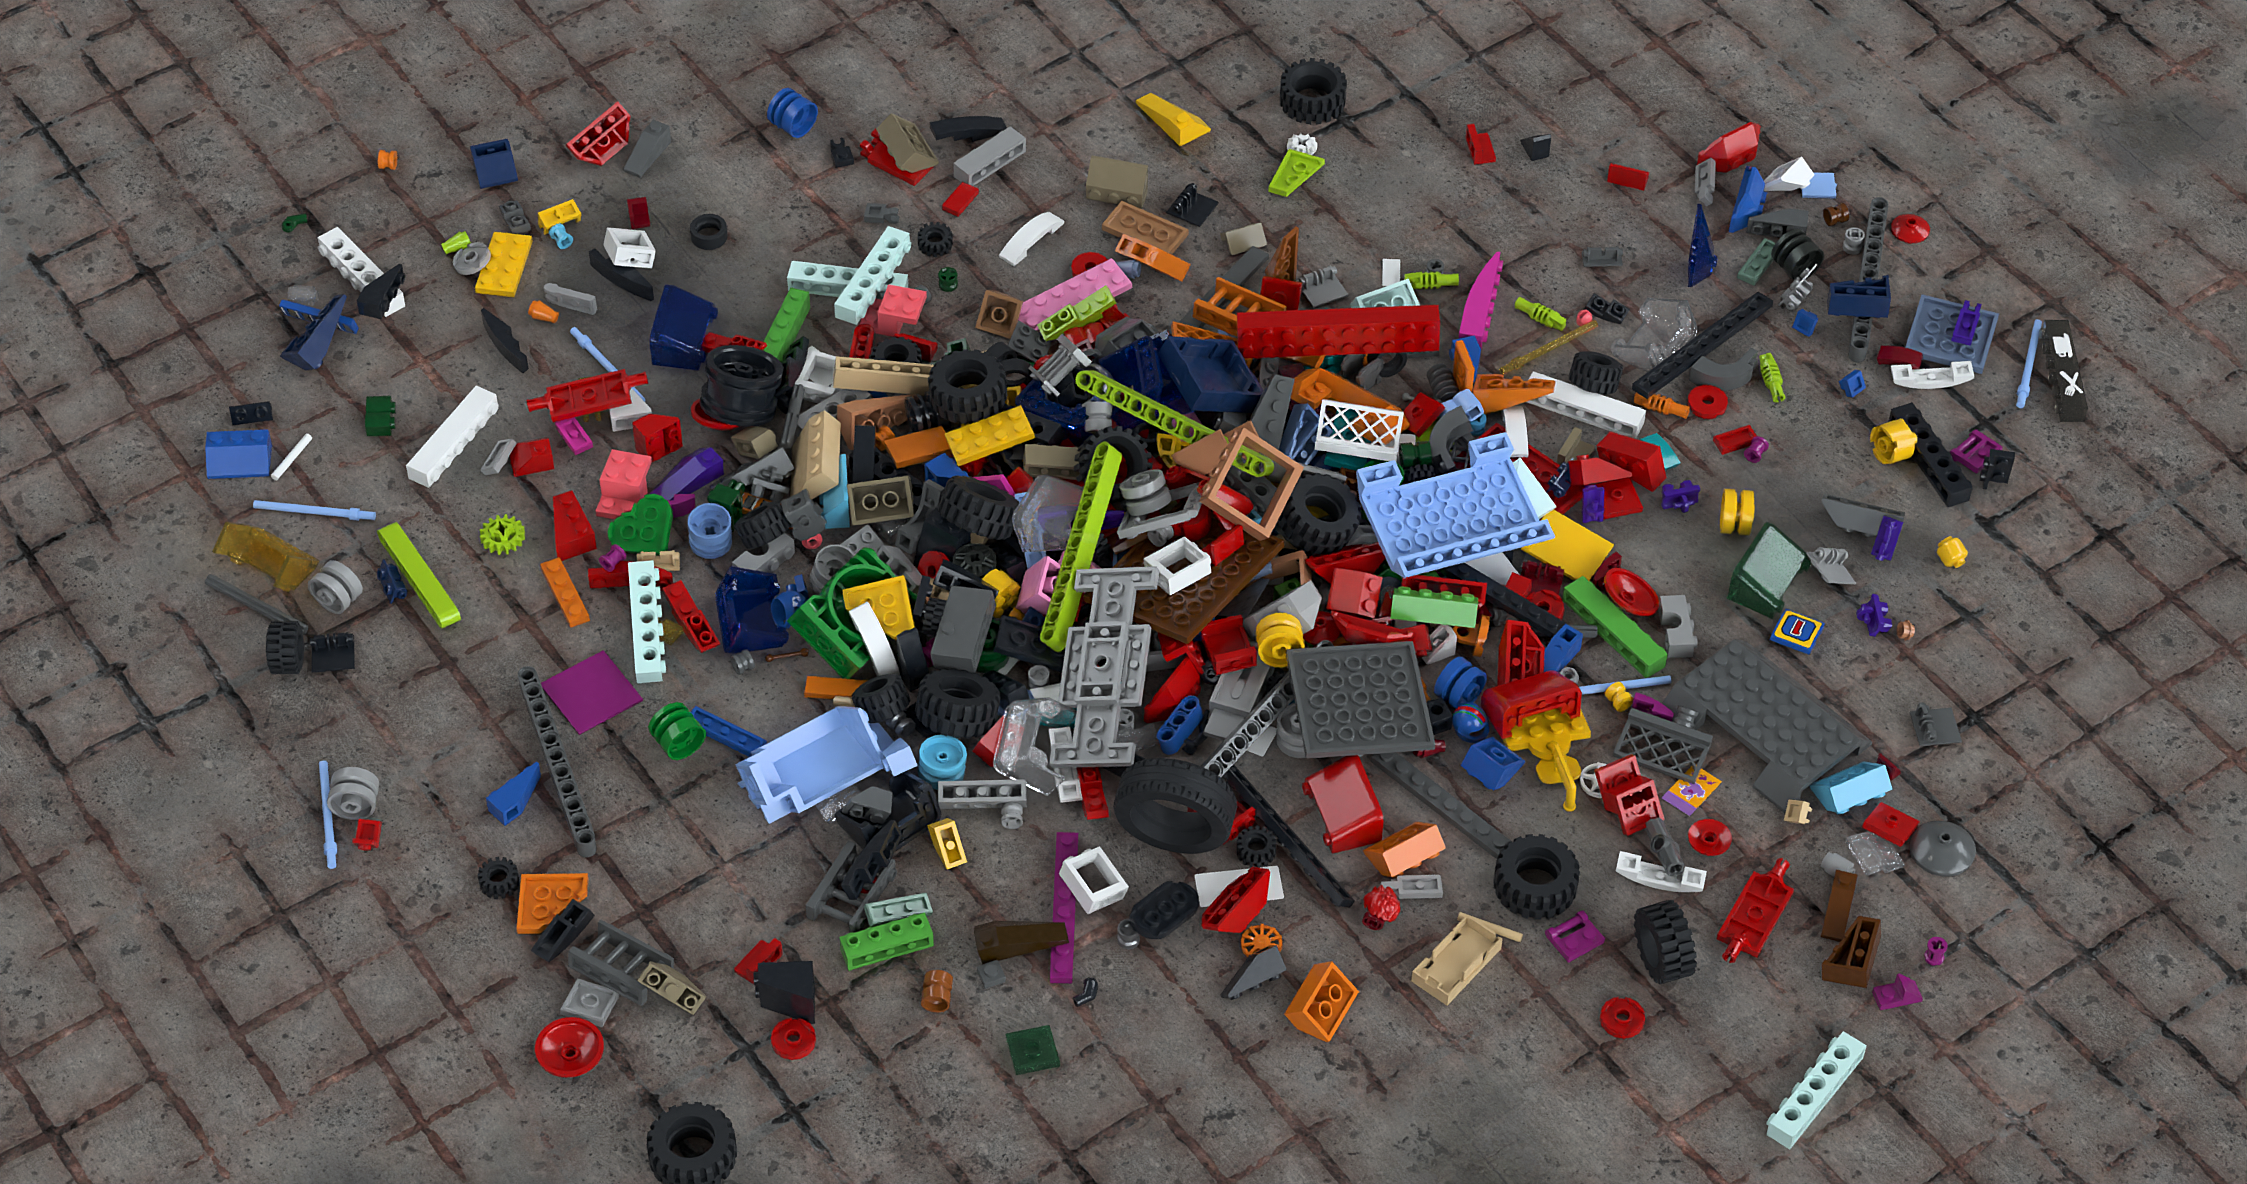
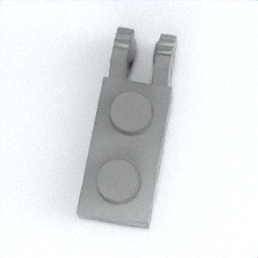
M547 283L544 285V292L547 293L545 296L547 302L595 315L597 311L595 296L558 287L557 284Z

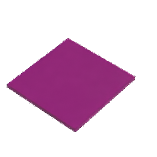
M604 650L541 683L544 692L578 735L643 701V698Z

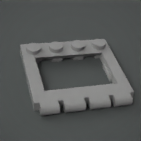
M1200 482L1169 490L1172 496L1171 501L1188 497L1182 511L1146 520L1148 514L1131 516L1127 510L1117 530L1119 539H1132L1141 533L1185 522L1196 517L1202 505L1199 502L1201 496L1197 492Z

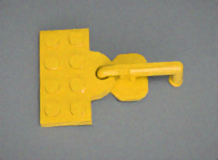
M1558 708L1523 718L1522 726L1518 727L1516 725L1512 728V737L1503 739L1505 746L1511 751L1529 749L1533 755L1541 758L1536 765L1539 779L1545 784L1563 782L1566 789V801L1563 804V808L1568 812L1574 811L1576 808V784L1574 780L1581 776V768L1575 758L1566 754L1570 750L1571 741L1586 739L1591 736L1590 728L1582 710L1579 717L1572 719L1569 718L1567 712L1561 714Z

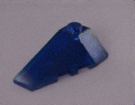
M1697 204L1688 258V287H1693L1712 274L1713 267L1717 266V255H1714V245L1701 204Z

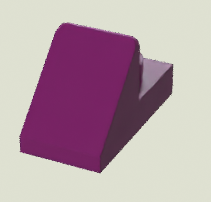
M1900 973L1896 975L1895 983L1873 987L1872 990L1879 1010L1923 1001L1916 982Z

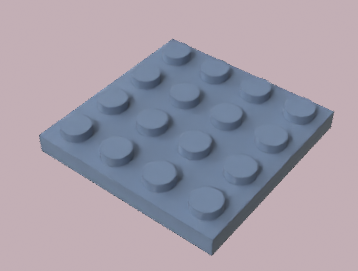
M1921 295L1905 348L1921 352L1923 354L1922 359L1947 366H1950L1951 362L1971 361L1973 372L1982 374L1999 313L1980 310L1976 331L1971 346L1951 341L1961 308L1963 309V304ZM1969 306L1968 310L1974 311L1975 307Z

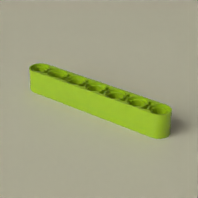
M394 522L377 530L382 545L438 626L443 629L460 621L461 616L457 607L400 525Z

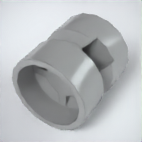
M1097 401L1086 403V415L1089 418L1086 420L1085 432L1094 434L1101 429L1112 426V420L1109 419L1112 416L1111 403Z

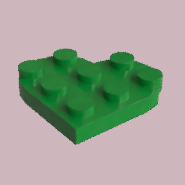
M657 494L644 495V498L640 499L637 504L634 503L631 512L622 513L614 522H610L608 539L611 544L620 546L626 554H641V551L656 552V556H660L661 551H667L673 519L670 503Z

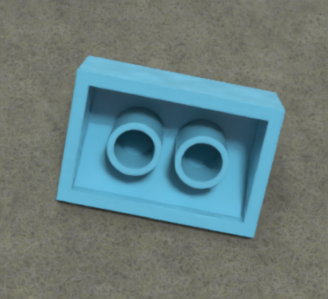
M846 454L839 456L838 485L819 495L820 505H824V508H822L824 511L821 513V516L827 521L825 529L850 527Z
M1865 761L1809 785L1825 809L1836 812V814L1846 813L1850 807L1854 805L1862 806L1867 803L1868 799L1883 797L1886 795L1885 792L1892 790L1886 766Z

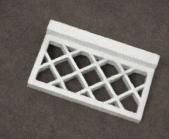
M1322 399L1314 450L1384 461L1395 460L1396 462L1404 412ZM1326 405L1334 406L1339 413L1329 419L1325 413ZM1348 409H1355L1359 416L1350 422L1344 415V412ZM1369 412H1374L1379 417V420L1372 425L1364 417ZM1341 415L1347 425L1338 431L1332 421ZM1390 415L1399 416L1398 424L1393 428H1390L1384 420ZM1359 419H1362L1368 427L1361 433H1358L1352 425ZM1382 421L1388 431L1379 437L1373 430V427ZM1327 424H1330L1336 432L1330 437L1321 436L1322 428ZM1348 427L1356 435L1351 440H1346L1341 435V432ZM1370 430L1376 437V440L1372 443H1365L1361 436ZM1390 433L1395 439L1394 447L1385 446L1381 439Z

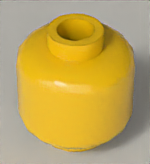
M1949 536L1938 544L1937 555L1946 567L1954 566L1958 568L1966 562L1965 558L1968 555V551L1959 538Z

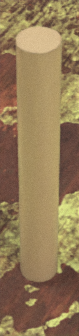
M1460 912L1457 920L1461 921L1467 914ZM1468 915L1500 936L1518 942L1522 940V933Z

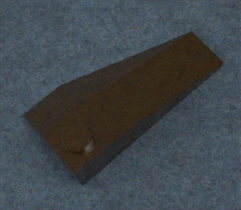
M993 921L974 927L976 947L982 965L995 960L1000 961L1069 943L1065 922Z

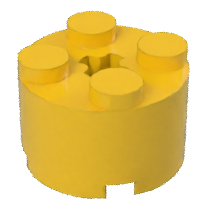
M1900 418L1874 427L1870 434V442H1874L1875 448L1872 450L1880 463L1893 464L1912 457L1915 444L1917 443V436L1914 432H1911L1905 421Z
M994 569L982 578V580L999 590L995 599L996 607L993 617L1000 618L1004 610L1009 606L1013 608L1017 604L1020 585L1002 569L1000 571Z

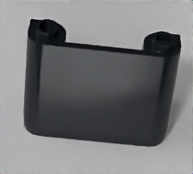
M908 771L892 776L889 781V790L892 792L891 814L883 824L852 817L842 813L843 808L834 813L836 821L863 850L890 820H895L902 833L900 842L895 850L897 851L929 830L927 825L940 821L942 814L932 785Z

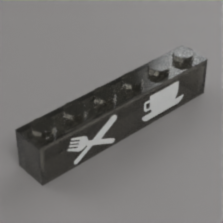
M2044 320L2043 328L2039 330V338L2043 340L2042 352L2046 354L2045 365L2046 369H2049V384L2053 386L2052 398L2056 400L2055 412L2059 414L2060 422H2084L2088 406L2069 320Z

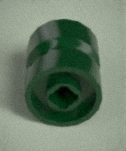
M1420 441L1415 445L1411 442L1399 444V460L1403 470L1410 469V467H1415L1420 464V467H1423V464H1427V467L1432 466V453L1429 441Z

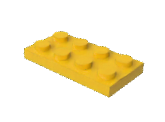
M502 232L493 233L488 247L491 253L490 261L480 271L475 286L476 293L515 297L533 242L532 236Z
M1021 405L979 420V422L944 433L958 467L1035 438Z

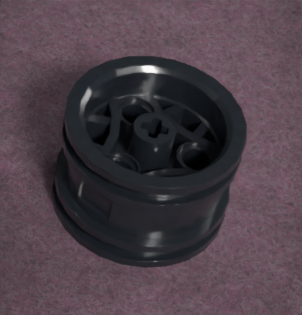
M728 345L711 350L706 359L705 374L708 380L701 390L699 401L701 409L711 418L730 425L750 427L764 425L772 421L775 417L778 402L775 390L780 386L782 379V363L773 355L748 346Z

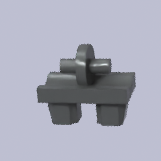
M772 467L770 472L763 470L762 477L768 478V481L752 476L750 483H752L751 495L762 498L766 487L772 489L769 498L771 501H782L784 494H788L789 487L774 483V480L781 482L783 476L776 474L777 468Z

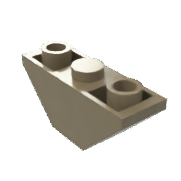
M650 961L637 979L641 984L692 1015L695 1014L706 998V995L686 976L665 964Z

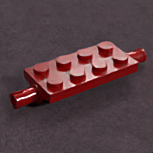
M625 369L547 387V393L544 396L527 399V406L529 412L544 408L549 409L552 422L566 420L632 404L630 396L631 387L649 384L646 371L629 376L626 374Z
M1778 858L1772 870L1766 874H1759L1753 871L1717 934V940L1728 944L1727 949L1722 954V958L1726 962L1731 956L1729 963H1735L1740 951L1754 957H1758L1794 892V889L1787 886L1783 881V876L1790 866L1787 860L1781 865L1783 858Z

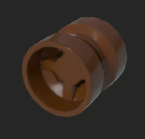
M1844 203L1836 204L1835 207L1829 206L1824 208L1823 217L1825 223L1828 226H1833L1837 222H1847L1849 220L1847 206Z

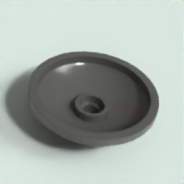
M1930 821L1920 825L1913 832L1909 843L1910 854L1916 864L1923 870L1938 876H1955L1965 872L1972 865L1976 855L1975 843L1970 834L1962 827L1947 821Z

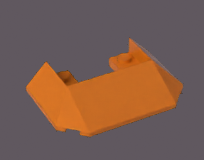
M1323 368L1306 369L1293 378L1295 380L1291 399L1300 404L1308 403L1313 410L1322 404V399L1328 400L1331 397L1344 403L1402 411L1398 406ZM1369 412L1364 416L1370 425L1379 420V417L1374 412ZM1404 414L1401 433L1410 425ZM1390 415L1384 420L1390 428H1393L1398 424L1399 416ZM1362 419L1352 424L1358 433L1368 428ZM1382 421L1373 427V430L1379 437L1388 431ZM1370 430L1362 435V437L1372 442L1376 440V437ZM1389 433L1381 440L1387 445L1394 438Z

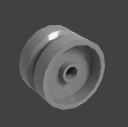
M1154 469L1138 473L1120 484L1119 488L1122 496L1128 499L1126 507L1131 516L1152 513L1171 502L1172 496L1169 488L1164 486L1166 480L1161 470Z
M335 560L328 561L320 569V573L315 574L308 581V589L313 598L323 608L334 614L343 613L350 606V602L356 600L363 590L358 577L347 566Z
M1293 703L1288 705L1277 718V746L1290 757L1306 758L1296 705Z
M358 767L338 769L331 778L327 799L328 808L335 815L345 819L358 820L368 818L374 813L376 808V797L380 786L379 779L370 771Z

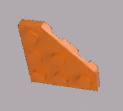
M588 873L521 874L517 934H540L548 927L556 914L560 916L572 899L579 903L584 900L588 894Z

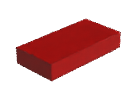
M962 182L942 204V210L959 217L979 194V189Z
M1747 425L1713 437V442L1721 454L1724 455L1751 446L1752 439L1757 435L1751 426Z

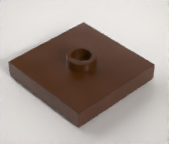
M1116 531L1106 537L1107 543L1110 544V548L1117 555L1146 539L1148 532L1141 533L1132 539H1119Z

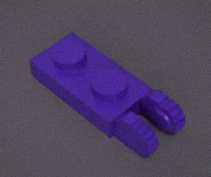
M1965 300L1963 309L1961 308L1951 341L1971 346L1982 304L1977 303L1975 310L1970 311L1968 310L1970 301Z

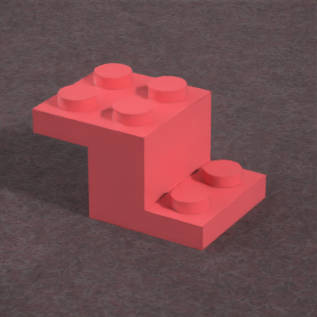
M888 284L883 299H875L874 304L868 307L866 315L861 319L860 324L871 325L874 328L875 334L893 337L895 333H900L903 323L917 324L927 298V291Z
M611 450L599 479L602 496L596 508V516L615 520L622 513L631 512L634 503L637 504L640 499L644 498V495L648 494L646 475L652 463L651 456Z

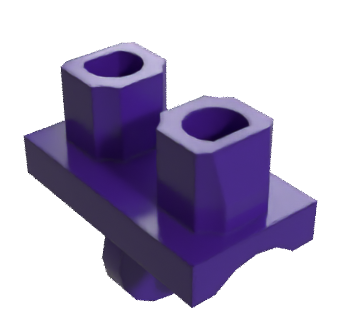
M1690 480L1680 483L1679 489H1674L1671 484L1663 485L1662 508L1674 507V509L1680 508L1683 513L1688 512L1689 506L1698 503L1699 485H1693Z
M1597 485L1584 486L1582 496V523L1590 521L1603 522L1604 488L1597 487Z
M1872 594L1871 600L1866 604H1861V608L1856 612L1858 620L1864 621L1867 624L1869 636L1875 637L1879 631L1888 632L1892 627L1891 619L1883 617L1888 612V605L1885 602H1880L1877 594Z

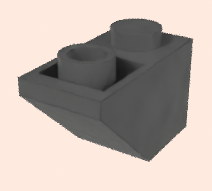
M871 786L851 797L842 809V813L873 823L883 824L891 814L892 792Z

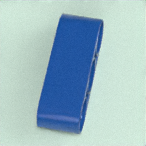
M1196 696L1185 697L1158 730L1157 739L1164 754L1171 755L1176 753L1184 744V740L1191 735L1203 719L1204 713Z

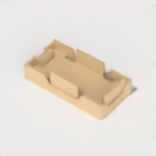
M1466 915L1453 931L1432 951V956L1430 958L1426 957L1412 971L1411 982L1445 1005H1448L1501 950L1502 938L1496 937L1495 932Z

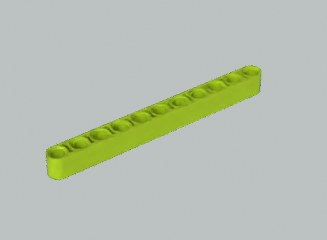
M1085 370L1080 371L1076 375L1075 380L1079 388L1189 444H1193L1216 432L1097 371ZM1087 375H1089L1090 377L1089 384H1087L1086 382ZM1104 384L1107 385L1106 393L1103 391ZM1122 392L1125 396L1123 402L1120 399V394ZM1139 401L1142 404L1141 410L1137 407ZM1156 409H1157L1158 412H1159V418H1158V419H1156V417H1155V411H1156ZM1173 418L1177 423L1175 428L1172 426ZM1191 427L1194 430V435L1192 437L1189 434V429ZM1241 445L1232 463L1233 466L1255 477L1269 476L1274 471V463L1271 459L1244 445ZM1243 453L1246 455L1247 458L1245 464L1242 461ZM1261 462L1264 465L1263 472H1261L1259 469V465Z
M1101 442L1095 449L1040 634V640L1055 652H1060L1066 647L1068 628L1073 627L1083 593L1076 592L1074 589L1076 572L1078 569H1090L1121 463L1122 454L1108 442Z

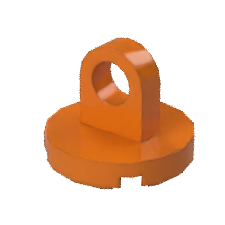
M1481 615L1479 624H1476L1475 628L1453 627V631L1457 635V642L1473 646L1472 656L1479 658L1482 656L1484 650L1482 645H1484L1487 639L1489 629V616ZM1465 628L1468 631V635L1460 636L1457 629Z

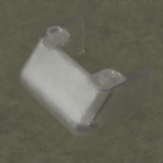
M1051 698L1011 702L1004 714L993 761L995 769L1000 774L1013 780L1026 779L1028 787L1049 796L1065 780V777L1046 768L1048 763L1046 754L1034 747L1040 721L1054 728L1068 727L1076 719L1077 711Z

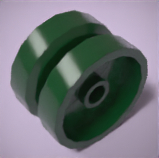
M994 619L991 621L976 671L980 673H986L991 670L998 671L1009 661V656L993 652L999 621Z

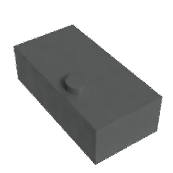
M951 586L930 653L934 669H957L959 671L967 670L969 673H976L996 607L992 590Z

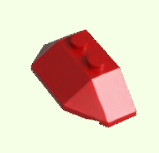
M617 101L570 140L566 147L578 160L602 166L628 144L631 115Z
M1749 122L1719 137L1706 150L1699 152L1697 165L1712 158L1716 161L1715 171L1727 173L1747 162H1751L1756 158L1761 126L1758 123Z
M1373 542L1372 544L1364 543L1345 546L1338 552H1332V554H1324V552L1313 554L1305 559V564L1331 584L1334 568L1373 574L1384 561L1385 555L1379 542Z
M1423 575L1402 577V586L1409 587L1411 590L1429 589L1432 593L1448 591L1452 592L1453 595L1462 596V594H1472L1478 598L1477 610L1485 604L1487 583Z
M1331 611V616L1345 641L1350 642V645L1406 642L1414 638L1416 634Z
M1507 620L1499 644L1497 686L1544 672L1545 647L1528 622Z
M1188 655L1144 708V722L1152 723L1167 720L1185 697H1198L1201 691L1200 675Z
M1252 867L1248 870V873L1239 876L1227 885L1202 914V928L1241 933L1245 930L1247 925L1260 913V910L1267 903L1270 880L1269 869Z

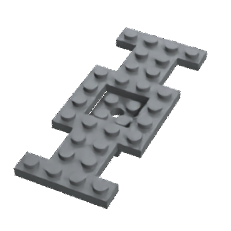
M1157 566L1077 570L1074 589L1076 592H1093L1089 623H1086L1085 627L1068 628L1058 706L1061 709L1077 708L1072 744H1052L1049 762L1052 768L1131 766L1134 764L1136 745L1134 743H1116L1121 707H1136L1142 704L1152 628L1149 624L1132 625L1136 591L1157 589L1159 576ZM1101 659H1106L1105 665L1097 667Z

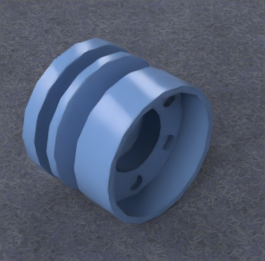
M705 503L694 508L689 514V545L697 556L705 559H715L726 554L731 548V517L723 506L715 503Z

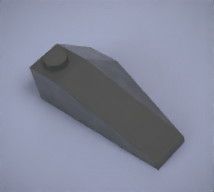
M777 443L778 447L760 459L755 458L756 461L753 463L752 461L744 463L738 468V473L731 472L709 487L711 490H714L718 483L727 486L731 479L749 485L752 484L750 483L751 476L768 481V478L762 477L763 470L770 472L772 467L777 468L776 474L783 476L784 479L791 475V470L795 468L783 447Z

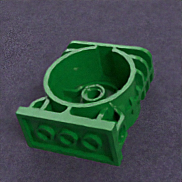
M863 547L829 579L819 595H812L787 622L843 679H849L871 657L859 631L855 628L850 614L845 608L842 590L897 576L892 572L888 564L883 563L878 558L873 549ZM907 587L913 615L917 594ZM885 634L887 640H889L891 637Z

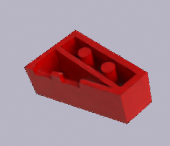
M1611 431L1596 445L1599 459L1632 472L1630 479L1651 492H1654L1667 478L1660 446Z
M573 491L554 496L553 509L557 558L560 557L561 561L597 549L595 533Z

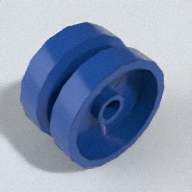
M1459 656L1443 669L1434 686V693L1437 697H1442L1444 701H1449L1450 706L1454 709L1465 703H1474L1484 689L1487 675L1478 667H1472L1471 662L1464 657Z

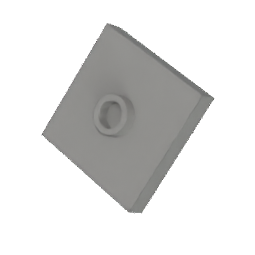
M577 978L560 1009V1015L582 1018L590 1021L595 1026L603 1027L619 998V994L607 987Z

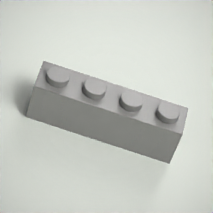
M1011 126L954 162V177L961 183L965 182L971 186L976 185L1025 153L1026 138Z

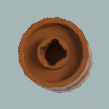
M931 970L924 975V990L921 997V1006L924 1009L938 1013L949 1009L951 1001L950 991L953 985L951 974L942 970Z

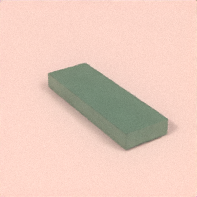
M1764 238L1738 272L1737 278L1754 286L1773 262L1771 252L1775 242Z
M927 893L867 903L864 906L870 927L883 925L892 920L904 919L913 914L925 912L926 916H931L933 913Z

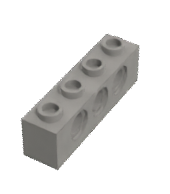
M842 389L800 414L795 435L797 437L800 435L807 421L812 416L825 410L837 419V405L854 400L871 399V394L868 391Z
M1026 779L938 781V803L940 809L1001 808L1004 804L1010 802L1027 807Z

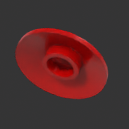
M1903 214L1897 216L1892 221L1891 232L1900 241L1919 243L1929 236L1930 227L1927 221L1920 216Z
M1318 611L1314 628L1303 634V639L1311 645H1316L1323 640L1333 643L1338 639L1341 632L1330 613Z
M1702 819L1690 827L1688 841L1697 852L1707 856H1716L1729 849L1732 835L1729 828L1722 822L1714 819Z

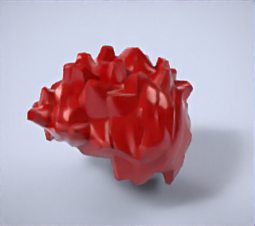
M1380 885L1378 888L1375 886L1363 898L1364 908L1368 906L1369 913L1376 915L1377 918H1382L1383 921L1388 920L1391 923L1400 913V901L1397 899L1396 893L1389 886L1386 889L1383 885Z

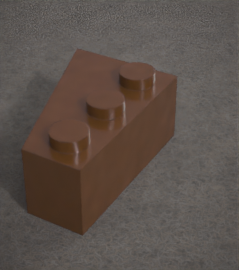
M1864 916L1856 918L1844 934L1843 940L1833 948V953L1829 958L1823 961L1822 980L1867 988L1881 939V919Z

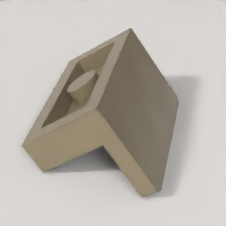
M1261 222L1220 233L1221 240L1227 241L1230 255L1248 251L1252 246L1258 248L1267 245Z
M1574 427L1558 453L1557 464L1561 465L1563 461L1567 463L1572 457L1574 458L1573 460H1576L1577 455L1588 454L1590 458L1595 446L1581 441L1582 429Z

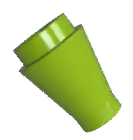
M459 231L442 243L441 246L445 254L459 251L461 248L463 250L468 248L467 245L471 242L466 231Z

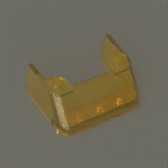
M225 522L212 551L215 554L231 557L230 561L235 564L242 565V563H247L276 579L274 587L287 592L295 590L317 568L319 563L317 558L264 529L232 522Z

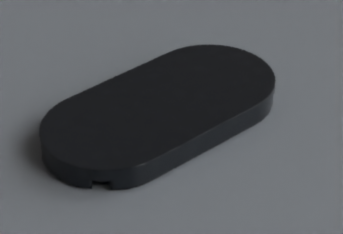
M1173 881L1164 882L1133 906L1129 915L1130 925L1138 934L1145 938H1165L1196 914L1200 905L1198 893L1190 885L1180 881L1179 883H1173Z

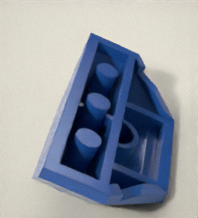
M1746 166L1731 217L1729 232L1731 233L1746 228L1749 217L1762 215L1764 205H1761V203H1765L1767 192H1764L1765 182L1756 167Z

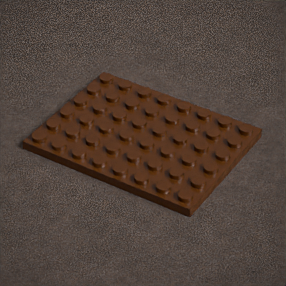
M1181 500L1167 514L1182 511L1186 501ZM1211 512L1212 523L1208 534L1199 540L1191 541L1200 550L1225 532L1218 525L1219 521L1213 512ZM1243 530L1244 545L1218 565L1210 564L1211 573L1172 595H1169L1158 585L1157 589L1137 590L1132 622L1140 625L1149 624L1152 630L1189 644L1285 547L1284 540L1270 535L1269 538L1259 541ZM1173 536L1162 547L1154 545L1147 537L1132 547L1112 568L1145 567L1144 558L1184 536ZM1185 557L1166 568L1175 574L1193 563ZM1086 592L1083 595L1084 602L1092 605L1093 592Z

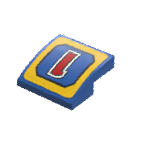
M1785 609L1773 630L1770 640L1810 655L1824 629L1825 623Z

